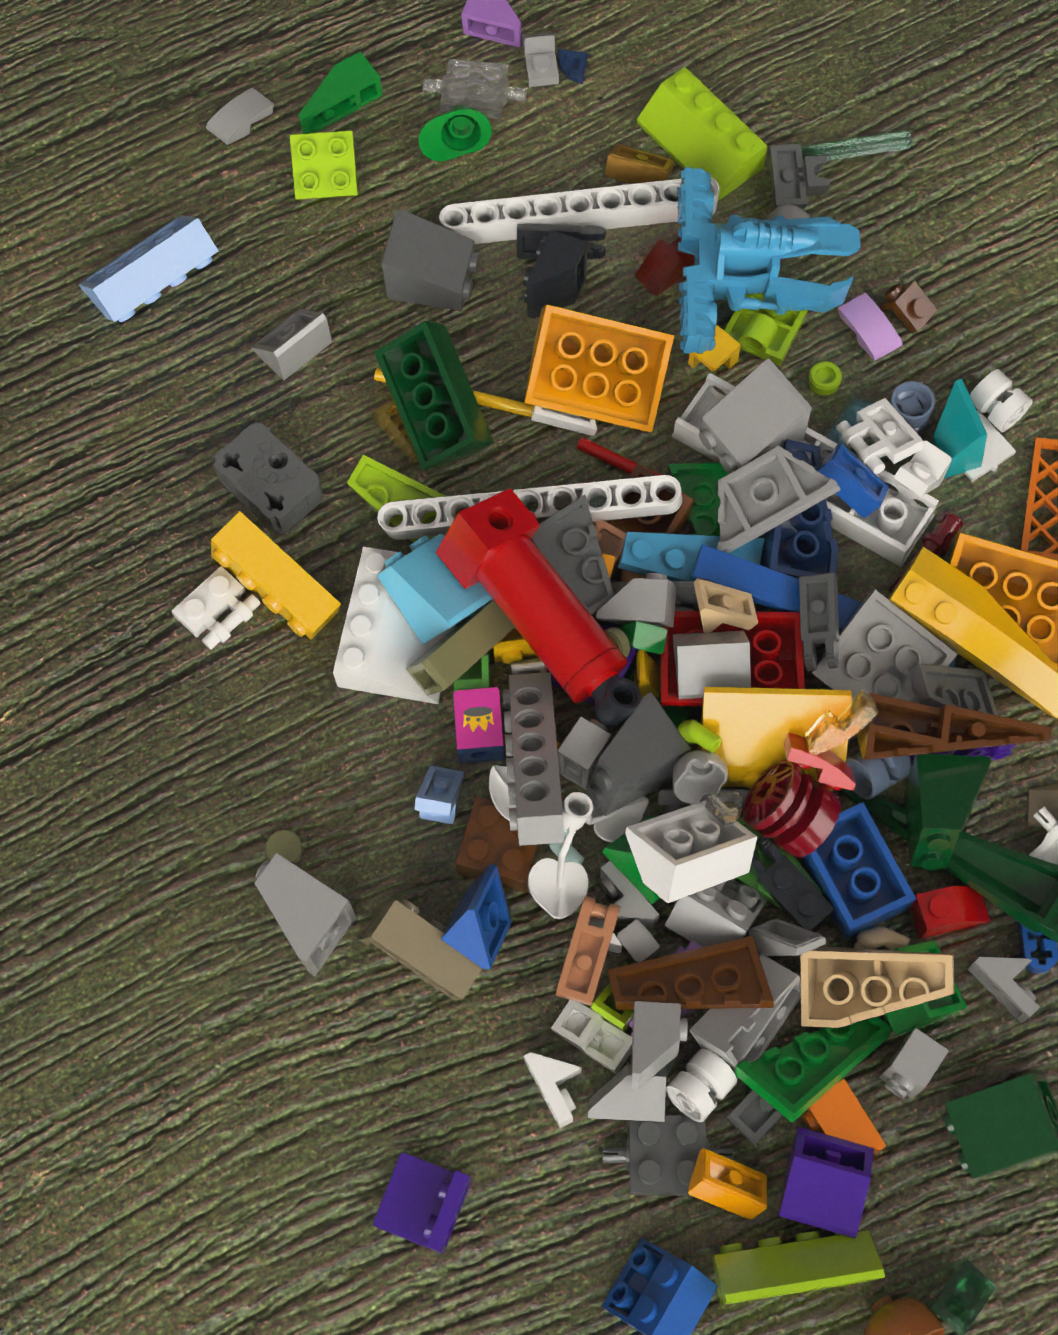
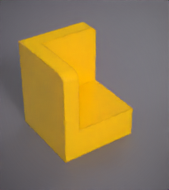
M716 325L714 349L700 354H696V352L689 353L688 365L695 368L702 362L711 371H716L724 364L730 369L738 362L741 344Z

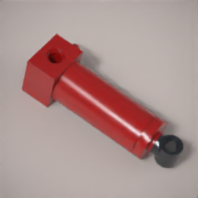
M511 488L458 512L439 545L436 554L464 589L479 582L574 703L593 697L595 699L594 712L603 724L612 727L622 725L640 704V690L632 681L626 678H618V674L628 663L627 659L617 649V646L531 540L540 526L536 515L526 508Z

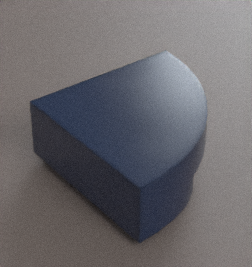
M558 49V64L561 72L571 81L583 84L588 63V53Z

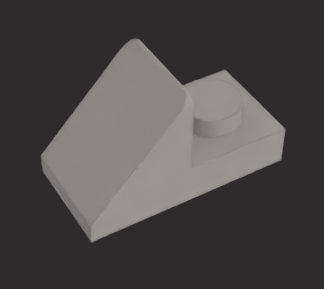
M548 31L522 34L529 87L559 84L554 33Z
M609 861L601 867V887L610 898H619L615 905L621 906L616 924L629 925L636 919L640 920L646 927H653L657 924L659 913L613 863Z
M979 957L968 970L1022 1024L1040 1006L1035 1002L1036 998L1031 990L1021 983L1017 984L1013 978L1032 960L1025 958Z

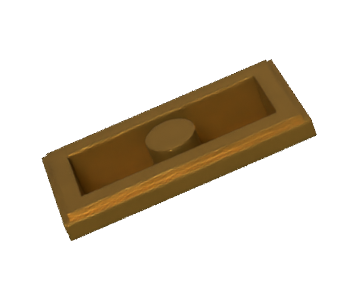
M618 143L608 155L605 176L629 184L664 181L669 179L675 161Z

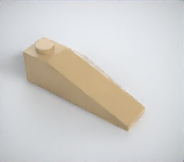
M818 947L800 955L801 1026L840 1028L868 1018L954 994L953 954Z

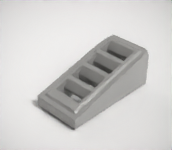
M777 918L749 930V936H753L759 956L762 954L764 956H797L826 944L824 936Z

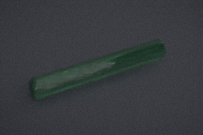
M905 130L801 146L802 158L804 159L805 156H826L827 161L905 150L911 147L912 139L910 132Z

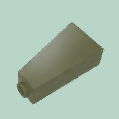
M492 599L455 627L407 667L406 670L427 696L444 691L515 627Z

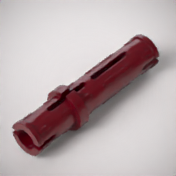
M950 512L945 513L933 532L925 535L922 540L923 545L888 589L890 594L922 547H925L938 557L945 556L949 550V543L964 525L957 515Z

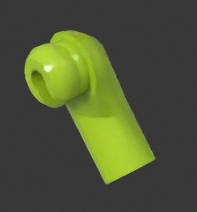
M694 719L684 721L678 727V731L687 744H698L711 753H714L722 742L721 737Z

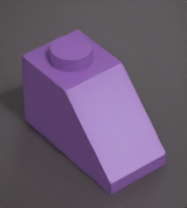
M507 0L466 1L462 11L463 34L521 47V21Z

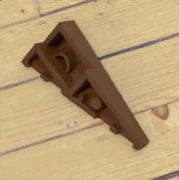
M869 693L861 701L857 729L862 759L867 760L1048 741L1051 737V727L947 704L937 708Z

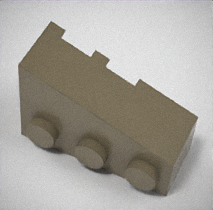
M402 899L400 902L393 900L382 904L359 941L367 946L372 943L387 953V958L394 963L400 962L416 973L418 978L450 998L463 1000L482 968L441 940L447 927L433 919L430 923L418 915L420 909L411 902Z

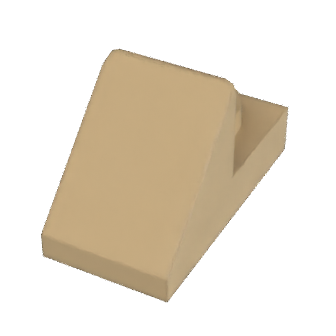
M699 578L694 581L704 633L712 632L722 623L750 630L758 624L752 594Z

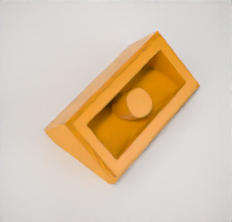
M702 1148L689 1183L688 1194L751 1220L767 1209V1175Z

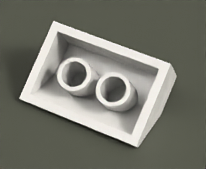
M709 800L628 826L625 832L643 883L667 903L749 873L757 840L755 834Z

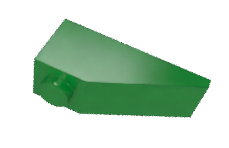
M361 51L351 57L344 58L340 63L334 65L298 114L302 134L316 133L383 96L380 76Z

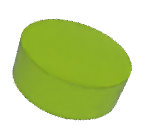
M822 361L816 363L809 373V387L816 394L823 396L831 395L840 387L842 372L832 362Z

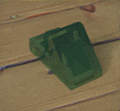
M966 1258L958 1265L944 1287L926 1305L957 1335H965L996 1289V1286Z

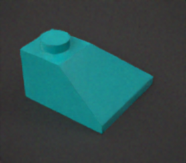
M962 379L955 381L933 435L932 444L952 458L944 479L982 467L987 432Z

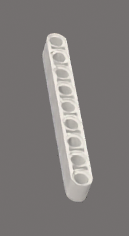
M711 178V191L714 193V214L717 210L719 185L714 178ZM682 179L451 204L441 210L439 215L440 226L473 239L474 244L517 240V224L581 226V228L593 225L604 227V229L677 222V201L679 196L677 195V187H680Z
M669 475L513 490L524 505L528 502L538 503V508L534 514L539 524L559 512V510L555 509L556 504L564 498L572 500L573 503L583 495H586L592 521L671 514L680 508L683 501L680 483L676 478ZM667 488L675 491L674 498L669 501H662L657 497L663 489ZM503 491L386 503L379 510L378 522L388 536L396 540L421 538L425 535L427 537H435L440 533L445 536L455 519L456 513L460 509L469 508ZM630 492H637L641 495L640 500L635 504H627L623 499ZM602 495L607 498L605 504L601 507L594 508L589 505L594 496ZM431 511L437 513L432 523H422V518L426 513ZM403 515V521L399 526L389 527V521L393 516Z

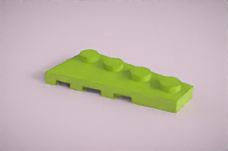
M365 455L361 457L347 482L349 487L377 512H379L382 506L390 502L446 497ZM432 511L426 513L422 518V523H432L437 513ZM395 515L389 522L394 527H397L403 521V515ZM414 538V539H409V540H410L412 543H414L415 541H417V540L420 539V538Z

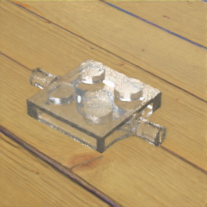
M449 59L447 72L442 80L424 78L423 92L441 93L440 113H445L450 107L455 105H466L480 111L487 118L501 119L503 107L508 99L526 102L527 88L509 87V64Z

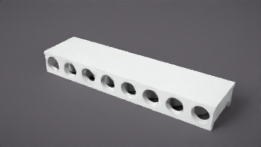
M709 373L706 377V382L685 412L676 419L672 437L715 462L720 463V458L712 449L708 450L702 444L699 438L701 418L726 396L717 392L713 386L720 388L726 395L735 386ZM808 427L805 437L811 443L804 440L801 441L802 443L819 446L822 463L829 456L826 450L832 451L838 445ZM885 470L875 475L883 482L893 485L898 492L889 488L881 506L866 518L861 517L836 493L826 498L827 508H831L833 519L830 521L831 528L902 567L935 516L934 511L939 500L928 494L922 497L894 479V475ZM914 499L922 501L928 508L920 506Z

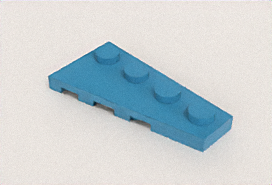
M627 532L624 537L618 568L645 576L647 573L667 575V579L670 581H694L690 578L700 547L704 544L718 550L717 545L720 542V536ZM755 538L729 554L760 565L765 538Z

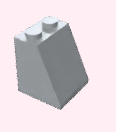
M768 358L701 418L699 438L708 450L712 449L717 454L723 469L730 474L777 446L783 448L786 439L798 442L803 441L812 407Z
M276 853L271 861L267 859L259 867L255 876L257 878L255 885L309 974L315 977L356 919V915L348 899Z

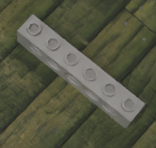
M551 672L509 675V689H503L504 710H511L504 712L505 733H512L505 735L506 756H513V758H506L508 780H515V782L508 783L509 805H516V808H509L510 831L518 830L519 846L564 843L563 810Z

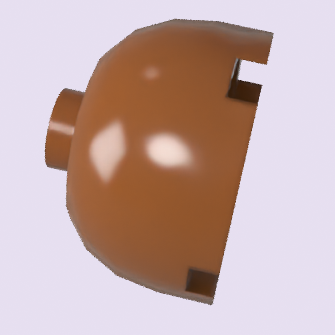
M886 1296L871 1307L874 1314L866 1322L863 1335H944L945 1328L937 1315L921 1301L910 1297H901L893 1301L891 1296Z

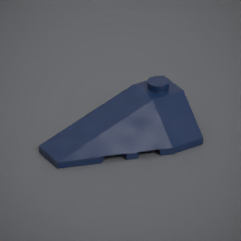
M789 439L784 441L783 448L792 453L798 460L808 463L816 471L822 465L819 446ZM826 499L762 535V538L765 539L760 561L761 566L797 579L801 576L834 572L836 574L838 546L837 540H833L830 521L833 519L831 508H827Z

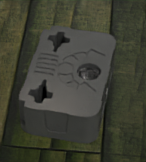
M262 423L249 425L240 435L214 456L215 463L213 466L220 482L275 534L288 532L323 500L324 495L318 475L308 468L292 450L274 436Z

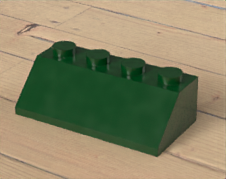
M425 320L374 351L423 471L468 458L494 443L444 324Z

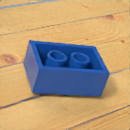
M864 802L840 812L838 820L826 840L815 851L801 857L812 879L822 890L823 897L835 908L831 915L844 940L908 910L916 900Z

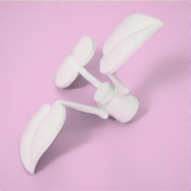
M493 765L489 775L490 795L498 812L510 821L509 808H516V805H509L508 783L515 782V780H508L507 767ZM581 792L569 794L564 802H562L563 825L567 829V835L558 861L550 858L541 859L531 868L528 875V888L534 900L553 918L562 919L575 912L583 902L588 890V877L584 867L576 862L565 863V857L576 830L582 828L585 822L588 825L594 824L597 836L604 841L612 843L626 832V827L637 824L642 820L649 799L643 796L604 816L600 808L595 807L586 794Z

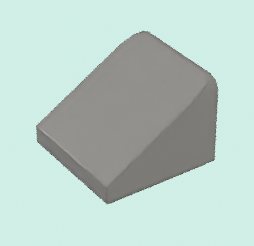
M634 920L618 933V940L637 963L651 960L659 955L660 945L640 920Z

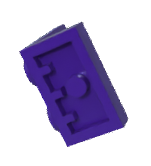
M401 1153L373 1225L444 1255L472 1179L469 1175L455 1170L454 1173L409 1154Z

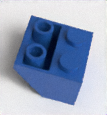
M641 1238L601 1307L643 1335H691L718 1285L692 1265Z

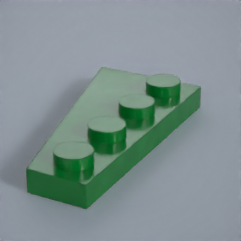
M873 1017L840 1028L823 1027L811 1034L805 1032L794 1037V1042L780 1049L773 1047L763 1052L761 1058L751 1063L746 1060L736 1065L735 1075L793 1123L890 1036L892 1028L879 1017Z

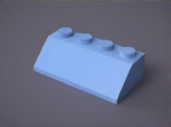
M180 215L80 282L79 286L108 320L123 322L136 313L134 308L143 302L147 305L157 300L162 295L160 293L162 289L168 285L171 287L177 286L186 280L187 272L195 267L196 269H201L213 261L211 256L217 253L218 249L198 218Z

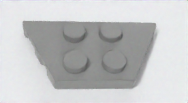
M777 446L718 480L720 542H718L717 548L729 554L841 489L835 480L827 478L808 463L798 460L792 453Z

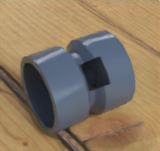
M909 381L896 387L892 393L890 404L921 437L927 428L929 418L933 412L935 398L928 386L921 382Z
M861 751L846 759V764L851 768L856 784L853 792L865 800L874 798L889 786L906 778L912 768L909 755L867 760L862 759Z

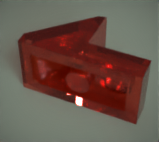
M680 237L669 245L662 239L658 240L635 273V277L655 297L659 296L683 277L684 267L694 266V255L678 251V243H681Z

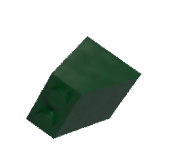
M917 754L915 756L904 791L910 867H922L926 870L947 869L976 804L991 763L990 757L944 754Z
M1030 1073L944 1103L947 1112L943 1114L946 1126L951 1135L956 1134L961 1149L957 1151L959 1161L963 1170L966 1173L970 1172L973 1179L1058 1153V1107L1045 1074Z

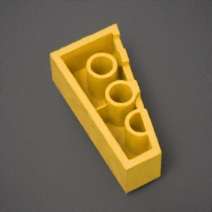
M239 511L211 539V557L234 575L243 586L258 595L273 613H279L288 620V626L300 637L306 635L312 640L339 612L341 603L242 512Z

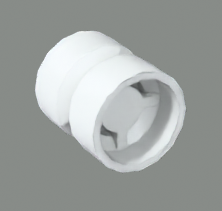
M996 369L973 389L970 397L975 408L980 413L988 412V420L1000 432H1005L1022 418L1031 407L1033 401L1020 388L1012 389V381L1002 371Z
M704 1048L700 1049L686 1064L687 1072H679L666 1086V1093L672 1103L683 1114L697 1122H703L717 1106L716 1098L723 1099L737 1084L736 1075L731 1067L717 1054Z

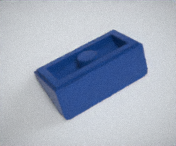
M840 443L836 445L817 470L827 478H832L837 482L841 490L836 492V494L863 518H866L881 506L889 489V486Z

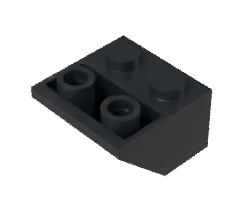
M550 230L546 241H540L535 255L537 260L534 267H528L523 280V285L527 286L524 303H527L528 317L533 319L540 317L541 309L545 305L564 308L576 302L587 278L586 241Z

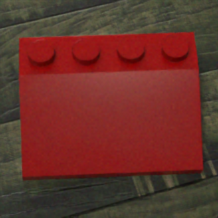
M675 611L674 627H664L667 630L664 652L660 654L661 706H702L703 698L679 699L673 645V634L704 633L699 611ZM756 612L758 624L750 630L722 623L712 631L745 632L750 642L751 688L805 689L800 612Z

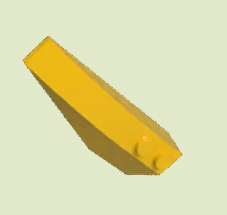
M922 547L888 597V600L953 651L1058 720V667L982 585L925 547Z

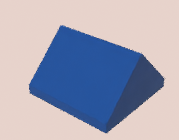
M490 864L465 891L441 940L483 969H491L512 923L497 864Z

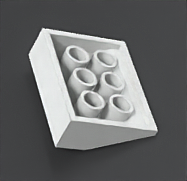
M363 547L333 670L337 686L439 704L441 692L427 696L406 668L456 627V624L425 644H422L377 577L379 573L387 568L383 562L398 552Z

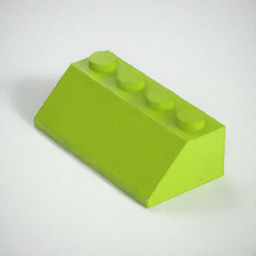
M686 67L660 84L637 118V124L683 169L684 167L701 168L710 173L711 178H714L719 185L718 201L764 169L767 145Z
M869 1230L858 1232L856 1238L835 1233V1236L820 1238L819 1231L796 1234L797 1242L782 1244L781 1237L758 1240L759 1248L743 1250L742 1243L720 1246V1254L712 1256L720 1305L874 1281L885 1278L884 1269Z

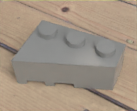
M763 954L760 956V960L774 1000V1008L709 1009L689 1030L701 1049H708L717 1054L731 1067L734 1073L736 1065L746 1060L751 1063L761 1057L801 998V979L799 975Z

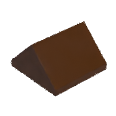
M637 464L629 478L657 475ZM666 488L660 491L657 497L662 501H669L674 498L676 493L674 490ZM630 492L625 495L623 501L627 504H635L640 500L641 495L637 492ZM682 492V505L674 513L604 521L626 534L627 532L681 534L686 528L695 499Z

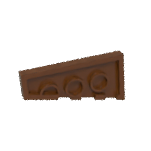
M753 936L607 970L617 1010H634L635 1001L681 1004V1009L774 1008V1000Z

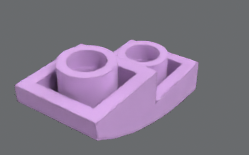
M866 293L838 307L839 317L855 332L858 344L874 361L903 346L902 340L892 324Z

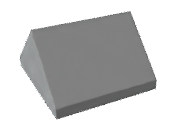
M298 309L251 348L284 381L332 343L327 318L321 312Z
M744 631L673 634L679 699L703 698L704 687L751 688L750 642Z

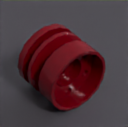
M783 760L770 766L752 786L744 803L742 811L743 821L764 837H771L777 846L793 857H804L815 851L832 832L839 817L841 803L839 796L817 780L812 781L806 772L800 770L792 762Z

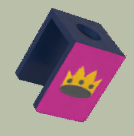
M494 687L454 691L456 740L460 764L505 760L499 689Z

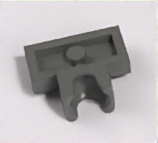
M801 144L770 145L768 159L774 209L785 204L805 209L808 204L807 196L822 195L828 190L830 180L828 178H819L814 174L821 172L824 164L827 162L826 156H805L803 159Z

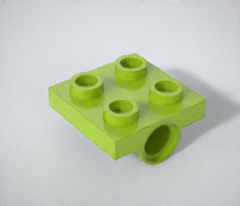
M353 131L290 135L296 200L358 196Z
M762 293L745 295L747 298H755L763 302ZM741 308L733 313L724 331L741 344V350L764 360L769 358L774 364L780 366L801 328L808 310L787 311L785 314L779 315L775 310L759 308V310Z

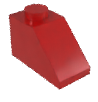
M950 886L916 894V900L910 907L919 939L974 927L991 921L983 896L970 886Z

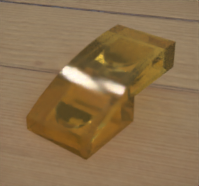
M861 690L839 717L827 709L804 735L808 752L812 755H817L830 750L863 729L879 713L873 697Z

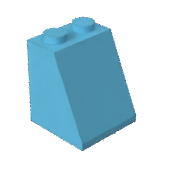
M441 533L429 540L427 535L421 537L409 546L412 552L406 556L401 551L383 562L387 568L377 575L422 644L451 628L492 600V597L480 582L464 589L436 554L439 545L445 537Z

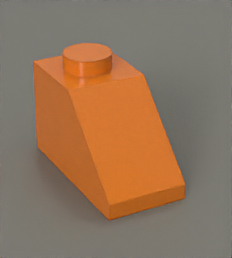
M845 1079L835 1084L801 1115L808 1130L874 1148L873 1154L886 1147L883 1139Z

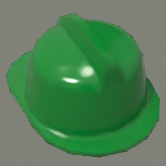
M455 105L450 107L444 114L429 120L422 127L418 137L419 148L427 158L439 162L473 153L482 149L489 142L492 135L491 124L488 118L480 111L466 105Z

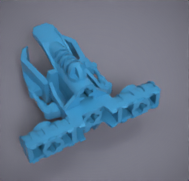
M684 167V170L681 171L682 180L680 187H677V195H679L677 201L678 223L681 224V229H678V237L681 238V243H678V251L694 255V266L683 268V276H686V282L679 283V291L682 292V297H679V305H681L679 312L680 335L683 336V341H680V349L683 350V353L696 352V354H700L714 349L717 321V304L714 300H728L729 307L733 311H739L741 308L750 310L762 308L775 310L779 315H783L787 311L801 310L825 313L843 304L854 275L845 281L834 282L831 285L778 277L780 259L810 254L850 256L860 249V233L857 228L850 224H841L830 217L785 219L781 215L775 216L773 220L740 218L738 215H732L729 217L728 224L712 223L714 193L711 191L710 173L701 168ZM762 293L763 302H760L759 299L747 298L745 295Z

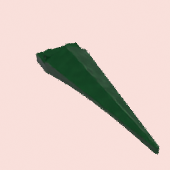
M844 788L837 790L856 805L864 802L870 815L908 841L905 808L878 796L865 800L852 790ZM963 832L946 870L1033 933L1037 930L1058 943V865Z

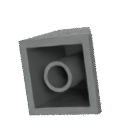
M397 209L382 261L388 299L462 311L465 299L470 300L473 281L470 280L472 272L477 273L480 255L475 253L474 240L409 212Z
M652 692L643 697L640 704L602 753L586 786L588 797L595 807L600 808L604 816L672 782L674 764L680 757L691 751V748Z

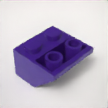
M798 1127L787 1159L779 1216L856 1238L870 1184L874 1148Z

